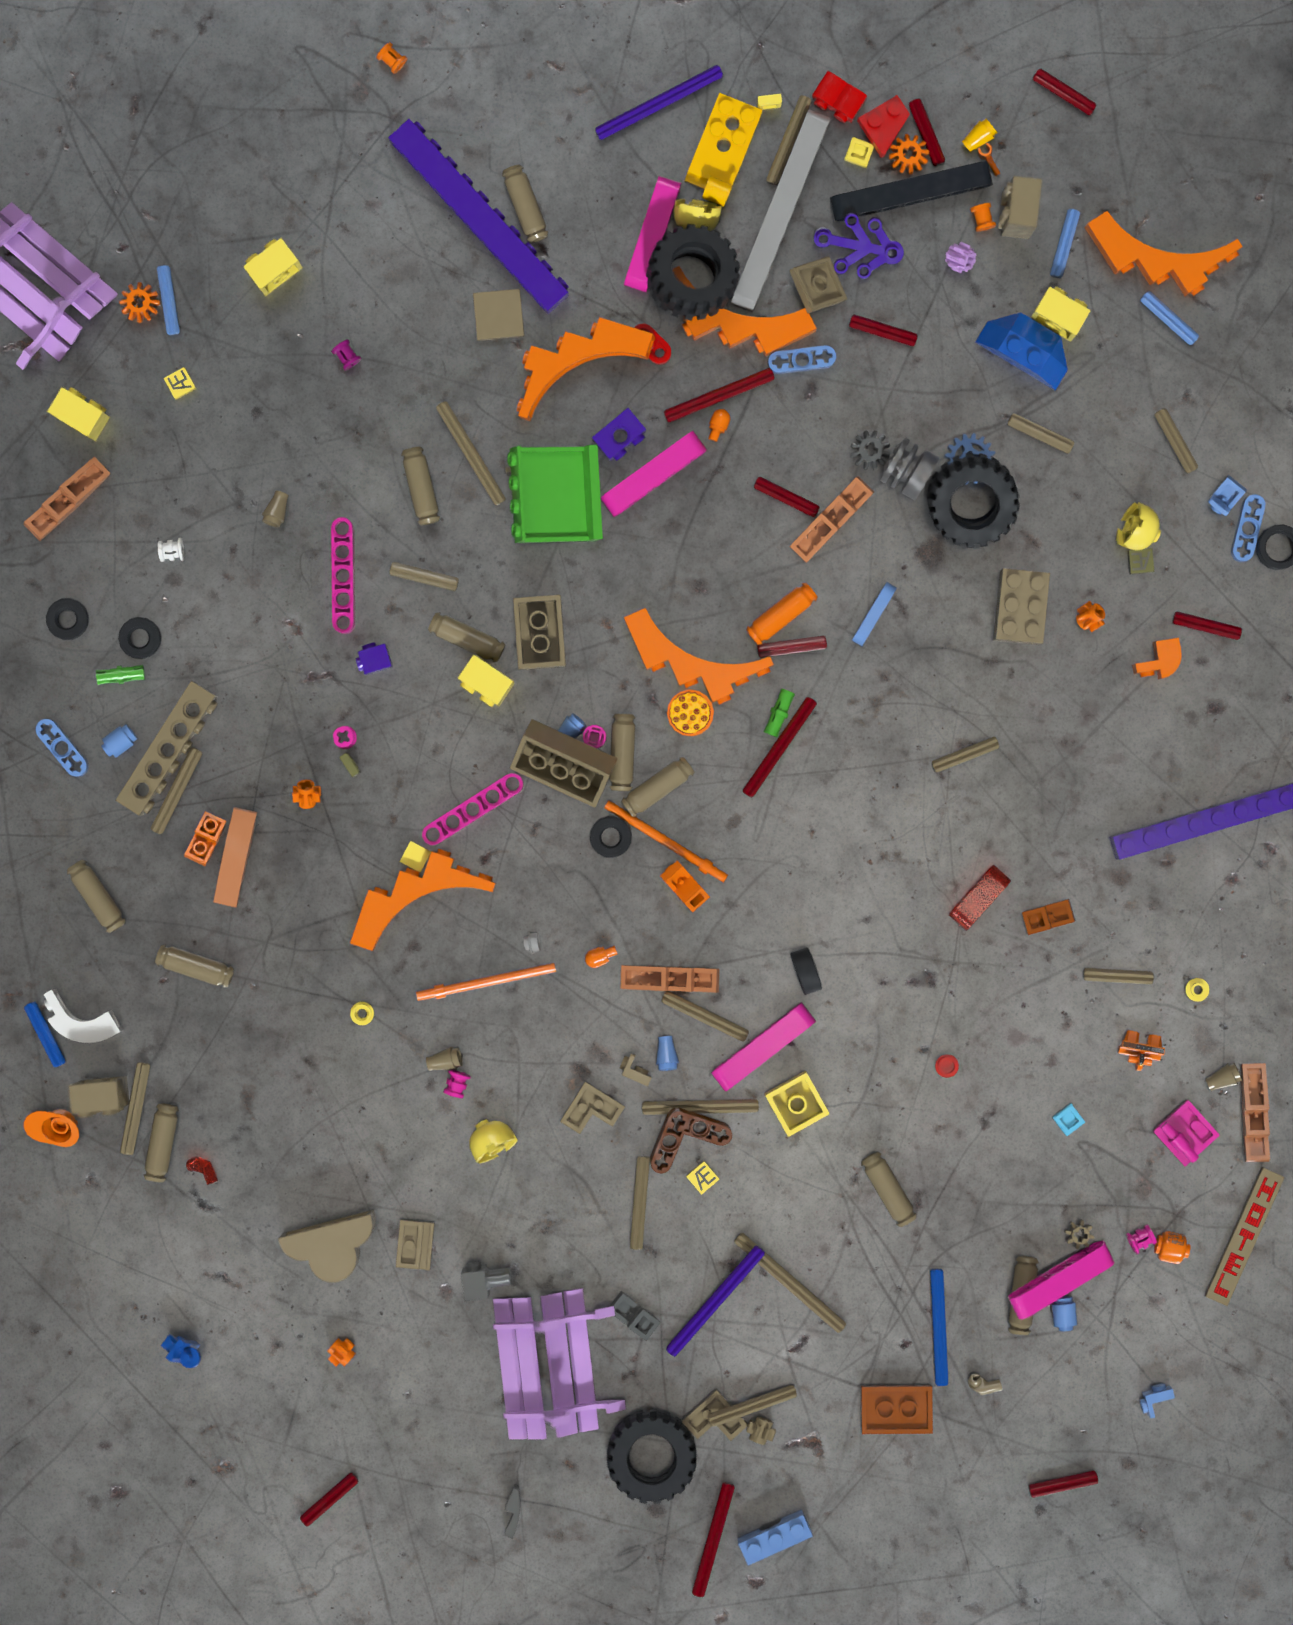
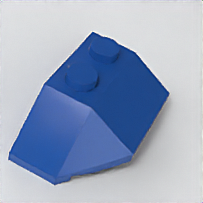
M1021 312L988 321L975 343L1053 390L1057 389L1068 371L1061 336Z

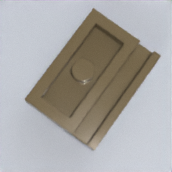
M400 1220L396 1267L430 1271L435 1222Z

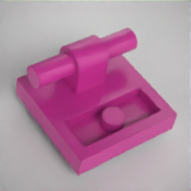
M1189 1100L1181 1104L1153 1130L1155 1135L1183 1166L1198 1160V1155L1220 1136Z

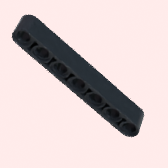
M981 161L838 194L830 197L834 219L836 222L844 221L846 214L850 212L857 214L858 217L984 189L992 186L993 182L988 161Z

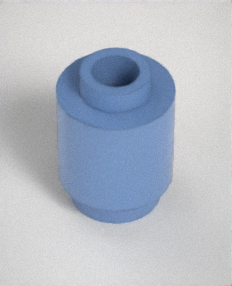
M125 724L123 727L119 726L102 739L104 744L101 747L109 757L114 755L117 758L132 747L134 741L138 738L130 727Z
M1063 1296L1052 1303L1054 1327H1059V1331L1073 1330V1326L1077 1325L1076 1304L1073 1301V1297Z

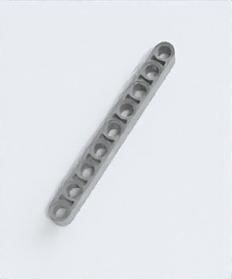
M810 109L808 110L732 298V304L753 312L828 127L830 117Z

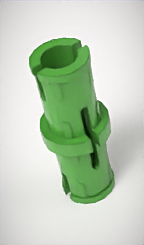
M120 665L117 668L96 670L97 685L118 682L119 684H124L127 681L145 680L144 666L122 667Z
M781 688L774 708L772 707L770 710L771 715L764 730L765 733L778 737L784 719H787L789 715L787 712L795 696L794 693Z

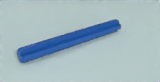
M932 1269L930 1277L935 1383L937 1386H947L949 1382L944 1274L942 1269Z

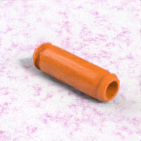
M801 583V587H796L754 620L751 627H747L746 631L757 645L762 644L763 640L771 638L811 606L812 601L816 602L818 597L807 583Z

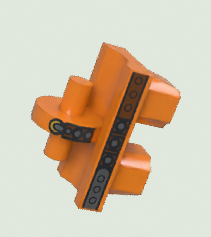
M1128 1030L1119 1046L1118 1054L1129 1055L1128 1062L1136 1063V1071H1141L1143 1065L1152 1066V1060L1160 1061L1161 1056H1164L1165 1048L1162 1047L1161 1036L1148 1035L1147 1043L1141 1044L1138 1043L1140 1033Z

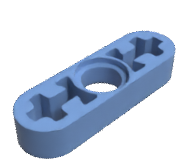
M826 345L776 351L770 355L768 367L776 374L829 368L836 360V352L832 347ZM823 351H827L828 355H832L828 363H824L823 359L815 360L817 365H812L813 356L811 352H815V356H821ZM800 353L806 354L809 358V362L805 366H799L795 362V357ZM792 354L791 363L793 368H789V363L782 364L780 369L777 368V365L772 364L777 356H780L781 360H788V355Z
M1250 495L1242 504L1231 549L1232 557L1238 562L1248 561L1254 555L1265 510V500L1260 495ZM1254 499L1257 500L1256 504L1260 505V508L1255 509L1253 513L1254 517H1258L1257 520L1252 517H1244L1245 514L1250 515L1251 507L1248 506V503L1253 502ZM1244 522H1251L1254 525L1255 530L1252 535L1243 533L1242 525ZM1239 536L1243 539H1252V543L1246 542L1245 550L1249 551V553L1243 557H1240V552H1237V548H1241L1244 540H1239Z
M886 582L852 641L860 646L864 644L897 588Z
M50 719L39 721L36 725L37 736L71 776L75 777L86 774L88 771L87 760L57 723ZM44 724L47 726L52 725V734L57 736L59 733L61 737L54 739L50 744L48 741L52 740L49 734H42L44 730L42 726ZM60 741H65L69 747L64 755H60L56 751V745ZM73 751L76 755L72 756V758L76 762H82L80 766L82 770L80 772L78 770L72 771L71 768L74 765L70 760H67L66 763L63 760L68 758Z

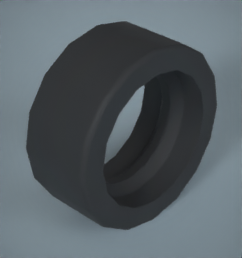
M1284 524L1274 525L1264 530L1258 537L1256 553L1260 562L1267 568L1283 570L1293 565V552L1284 561L1273 560L1266 552L1267 540L1274 534L1281 533L1287 535L1293 543V528Z
M806 947L790 953L804 995L822 990L821 981L809 948Z

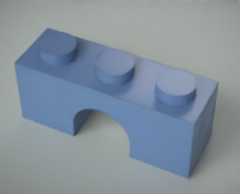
M799 1510L782 1518L778 1524L762 1531L757 1529L739 1537L738 1544L749 1566L809 1539L813 1535L803 1511Z

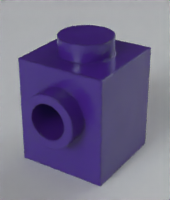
M374 642L363 645V650L358 651L359 657L355 658L359 672L364 671L365 675L393 667L386 644L376 646Z

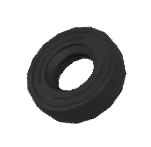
M62 598L55 601L49 607L46 614V625L49 631L55 637L62 640H73L80 637L86 631L89 623L86 608L79 601L71 598ZM65 610L72 611L76 616V622L70 628H63L58 621L60 613Z
M135 617L123 624L119 631L118 640L125 654L132 658L144 659L156 653L160 646L161 634L153 621L148 618ZM137 629H143L148 633V642L143 647H136L131 642V635Z
M607 816L601 818L593 825L590 831L592 848L597 854L606 858L621 856L628 850L631 844L632 834L630 827L624 820L618 817ZM614 828L619 832L620 840L615 846H607L603 843L602 833L605 829Z

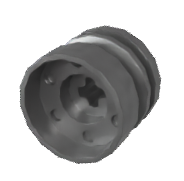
M905 438L903 442L895 447L884 466L880 481L886 483L890 475H893L895 479L890 487L894 488L900 481L905 482L902 494L915 501L940 458L927 450L918 458L915 455L919 445L915 444L911 452H908L905 449L910 440Z

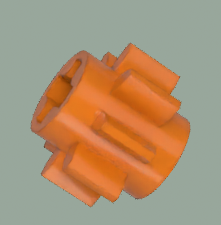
M1088 601L1077 609L1079 614L1076 616V621L1082 629L1087 630L1089 628L1093 632L1105 624L1103 621L1105 611L1101 605L1097 603L1092 605L1091 601Z
M301 780L297 783V786H293V803L298 802L301 808L310 809L316 805V802H320L321 789L320 786H315L313 781Z
M338 1338L327 1350L331 1355L328 1360L335 1367L339 1363L345 1367L356 1354L352 1350L355 1345L348 1338L344 1341Z

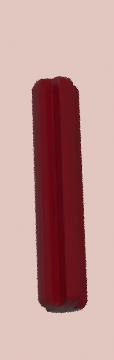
M1039 68L1033 76L1035 82L1087 115H1091L1096 108L1095 102L1043 69Z
M914 99L909 102L910 110L921 137L926 142L925 146L929 150V156L933 165L939 166L945 162V157L921 99Z
M855 314L852 315L849 323L851 328L909 346H915L918 338L916 333Z
M758 477L754 484L755 489L811 517H815L820 509L819 505L762 477Z
M1175 612L1173 616V624L1235 640L1240 639L1242 634L1241 627L1182 612Z
M825 636L764 643L757 646L758 656L764 658L823 650L827 648V641Z
M1090 1471L1029 1485V1492L1032 1498L1091 1486L1098 1484V1476L1096 1471Z
M349 1473L301 1515V1522L306 1527L310 1526L358 1484L359 1480L353 1473Z

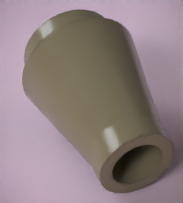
M275 491L274 496L262 513V516H264L262 521L277 528L280 527L281 523H284L289 495L281 491Z
M450 1047L433 1056L426 1057L429 1071L457 1070L463 1064L459 1048L453 1049V1047Z
M1235 1063L1231 1065L1226 1064L1205 1080L1210 1091L1238 1085L1237 1082L1242 1081V1077Z

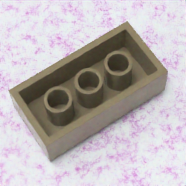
M532 719L521 739L510 769L596 808L618 758Z

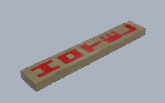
M1263 1167L1261 1168L1205 1293L1206 1297L1228 1306L1285 1177Z

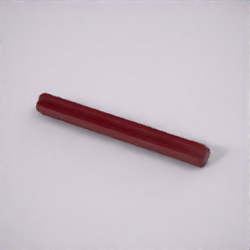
M767 368L666 409L664 411L667 422H672L773 381V371L771 368Z
M806 697L744 787V794L751 798L754 797L816 707L817 702Z
M724 1482L720 1490L692 1594L696 1597L705 1596L735 1489L731 1483Z

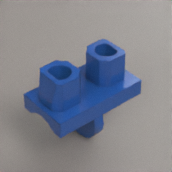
M169 1334L161 1344L168 1352L165 1358L170 1362L181 1363L186 1368H195L201 1361L200 1352L197 1350L200 1344L194 1340H187L182 1336L174 1337Z

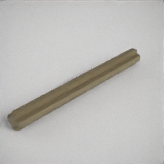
M740 1233L735 1239V1244L747 1254L756 1246L744 1233ZM765 1252V1255L758 1264L837 1333H840L846 1326L845 1321Z

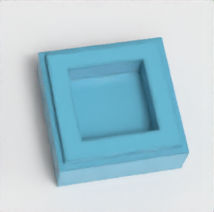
M1071 1103L1052 1117L1066 1136L1085 1123Z

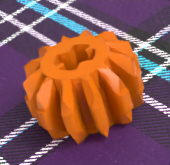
M905 134L904 141L898 137L896 138L897 145L892 144L890 146V150L895 153L889 154V159L896 160L893 162L892 167L896 168L900 165L899 173L901 174L907 168L908 174L912 175L913 167L916 171L920 172L922 170L920 164L926 165L928 162L923 156H927L929 150L922 149L926 142L916 143L918 140L917 135L911 141L909 134ZM908 150L913 152L910 159L905 158Z
M138 282L137 289L130 284L128 287L131 292H122V295L127 299L119 301L121 305L126 306L121 310L122 313H129L128 319L130 321H133L137 316L138 323H142L143 316L148 321L152 320L149 313L158 314V311L153 308V306L160 305L159 300H153L158 296V293L156 291L151 292L152 287L149 284L144 289L141 282ZM138 298H141L142 300H144V301L142 302L144 306L139 307V306L137 305V304H138V302H137V299H138Z

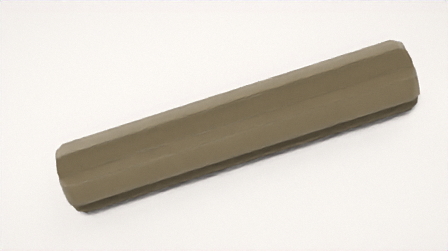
M1167 409L1159 410L1155 413L1159 425L1186 473H1191L1198 468L1194 457Z
M1013 413L1009 418L1008 426L1062 452L1069 454L1074 446V441L1016 413Z
M392 562L390 567V575L451 591H456L459 579L457 577L397 562Z
M992 737L933 760V769L935 772H940L999 748L998 740L996 737Z
M1085 968L1083 978L1086 981L1153 984L1154 975L1153 972Z

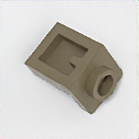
M631 1053L629 1057L624 1056L620 1065V1069L623 1070L622 1075L648 1086L651 1080V1076L647 1075L649 1071L637 1065L635 1069L630 1068L635 1054Z

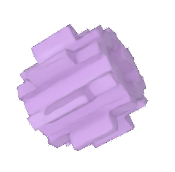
M960 242L959 245L954 243L946 252L945 262H947L949 267H952L951 270L958 273H962V271L968 272V270L973 268L972 266L976 262L975 258L977 255L974 249L970 248V245Z

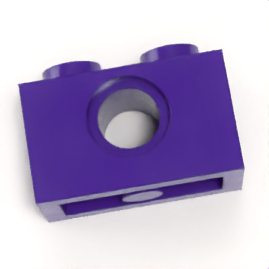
M627 408L592 437V441L598 445V448L609 461L613 459L618 461L627 453L625 450L631 444L636 446L645 439L643 434L646 432V428L632 411ZM617 431H624L627 434V439L624 442H617L614 439V434Z

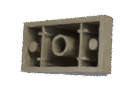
M370 1210L285 1232L278 1238L279 1244L283 1252L290 1258L298 1261L308 1260L312 1272L319 1279L331 1283L342 1281L353 1272L359 1262V1246L367 1241L375 1228V1211Z

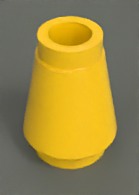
M986 118L982 122L979 120L962 143L972 152L993 140V136L997 134V131Z

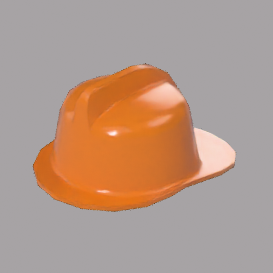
M57 1109L52 1112L35 1111L25 1118L24 1130L28 1136L36 1141L61 1147H70L77 1143L79 1139L78 1121L67 1110Z

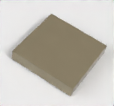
M829 256L793 267L789 270L807 314L847 300Z
M520 289L473 293L478 341L524 337Z

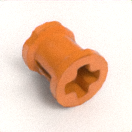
M391 42L387 43L376 56L379 61L382 60L391 68L393 74L397 73L408 59L406 56H401L393 48Z
M983 203L970 208V211L975 216L976 232L985 231L997 226L991 216V203Z

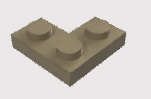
M585 1081L560 1122L580 1134L593 1114L613 1127L625 1106Z
M716 1389L683 1418L682 1423L698 1439L712 1427L708 1422L707 1415L732 1405ZM740 1417L717 1426L732 1441L748 1426V1423Z

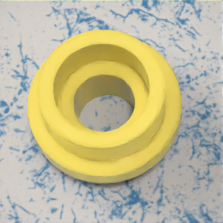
M1193 978L1186 985V995L1193 1001H1203L1209 994V985L1201 978ZM1197 985L1202 988L1200 994L1194 993V987Z
M358 1002L351 1008L350 1016L356 1024L366 1025L372 1021L374 1010L369 1003ZM365 1009L367 1012L366 1017L361 1018L358 1015V1011Z

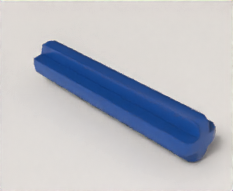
M31 1002L25 1005L24 1010L53 1067L63 1065L66 1060L37 1003Z

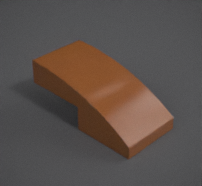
M1069 899L1022 912L1028 935L1075 922Z

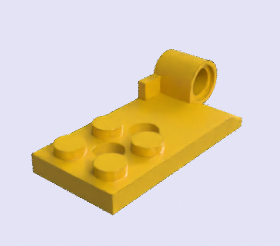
M719 93L684 182L704 189L703 199L724 207L763 110L722 93ZM730 118H735L739 122V127L735 130H730L726 127V121ZM720 140H727L730 143V149L726 152H721L717 148V143Z

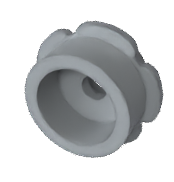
M528 931V936L524 937L525 950H530L531 954L541 951V944L538 932L531 933V931Z

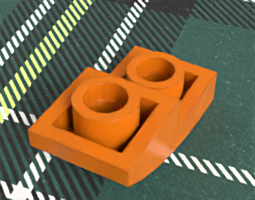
M205 811L184 857L206 867L227 821Z

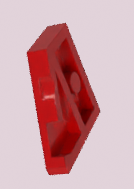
M896 95L860 116L857 122L880 157L883 158L909 118L910 113L899 96Z

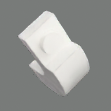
M56 989L43 994L46 998L44 1000L45 1006L49 1012L55 1013L53 1017L48 1019L49 1023L58 1033L70 1040L82 1043H95L111 1038L123 1031L112 1010L94 1020H81L69 1012Z

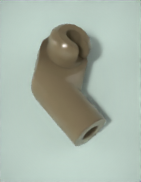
M977 1373L971 1374L968 1379L970 1388L980 1395L1002 1391L1000 1379L987 1382Z

